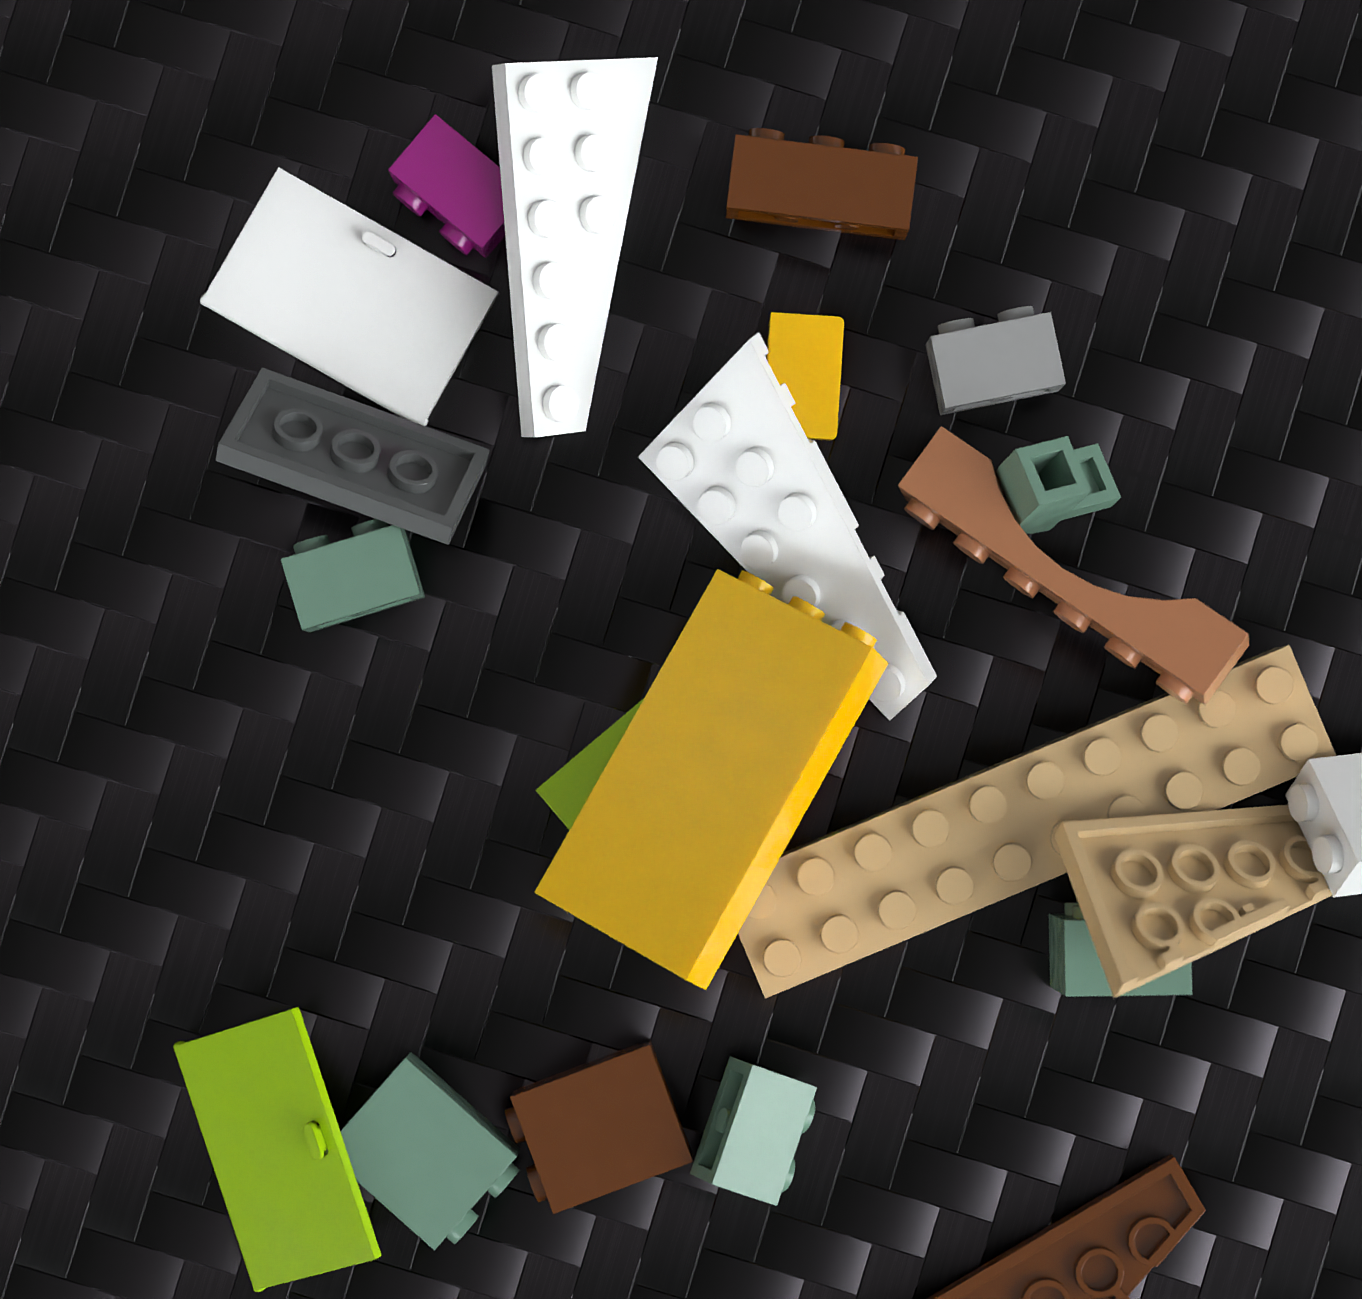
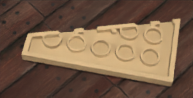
M1288 805L1062 822L1054 835L1114 998L1332 896L1323 874L1317 870L1314 864L1312 851L1298 822L1291 816Z

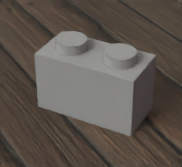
M1024 306L998 313V323L975 327L973 318H965L938 325L939 334L930 336L926 343V349L940 415L1059 391L1066 384L1051 312L1035 315L1033 306Z

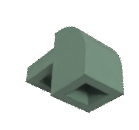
M1068 436L1015 449L995 472L1008 507L1014 519L1026 534L1048 531L1061 520L1110 508L1121 498L1098 443L1073 449Z

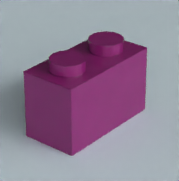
M435 114L388 169L393 181L398 185L392 193L418 216H421L427 209L445 225L440 229V234L459 251L468 255L474 248L487 258L505 236L500 167Z

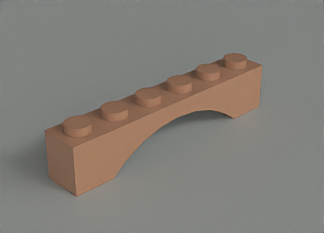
M941 426L898 484L905 500L908 501L904 510L931 530H934L938 523L958 535L953 543L975 561L984 564L986 559L990 557L1006 568L1008 571L1003 578L1026 596L1034 598L1039 591L1057 603L1058 606L1053 612L1077 631L1084 633L1090 626L1109 640L1104 646L1105 649L1123 663L1136 668L1141 661L1159 673L1160 676L1156 681L1157 685L1177 700L1187 704L1191 697H1194L1206 705L1248 648V633L1196 598L1157 600L1130 597L1094 586L1060 567L1032 542L1014 519L1003 497L991 459Z

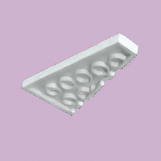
M658 57L492 65L521 437H543L586 431Z
M757 333L739 349L638 458L748 573L762 579L774 588L770 596L786 604L790 602L792 596H796L823 611L825 615L822 622L838 630L841 629L844 622H847L877 639L873 648L889 664L869 700L890 721L927 688L937 675L904 611L896 610L881 581L885 575L875 555L869 557L855 531L859 525L816 441L806 437L791 408L795 401L785 383L779 385L765 358L769 351L760 333Z

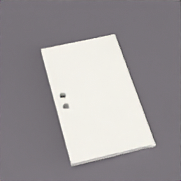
M278 167L207 292L202 295L200 303L401 418L426 426L430 413L498 297L499 292Z

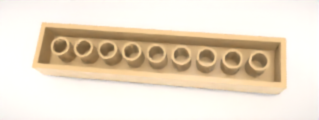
M1290 645L1276 647L1235 664L1206 705L1194 697H1191L1188 703L1185 704L1170 694L1165 693L783 852L738 934L765 998H768L1067 873L1054 838L1062 822L1218 810L1297 777L1308 759L1336 756Z

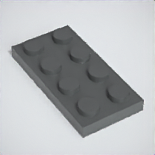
M262 367L218 443L216 461L449 545L486 467L490 449Z

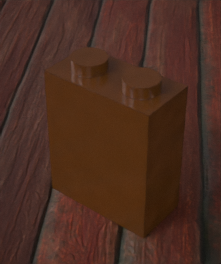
M651 1039L513 1090L510 1096L513 1106L505 1109L506 1119L516 1144L526 1141L535 1163L526 1167L533 1193L538 1202L548 1199L553 1214L693 1162L691 1147Z

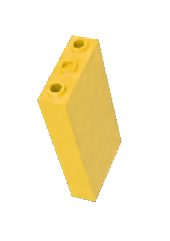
M719 569L715 572L534 892L705 990L709 986L889 664L873 648L877 639L869 633L847 622H844L841 629L838 630L822 622L825 613L814 605L796 596H792L790 602L786 604L770 596L774 590L770 584L743 570L738 578Z

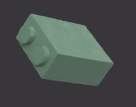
M412 1052L408 1054L340 1131L357 1182L433 1250L445 1238H448L455 1245L478 1219L479 1216L471 1208L485 1192L488 1191L496 1198L519 1172V1169L512 1162L517 1157L520 1148Z

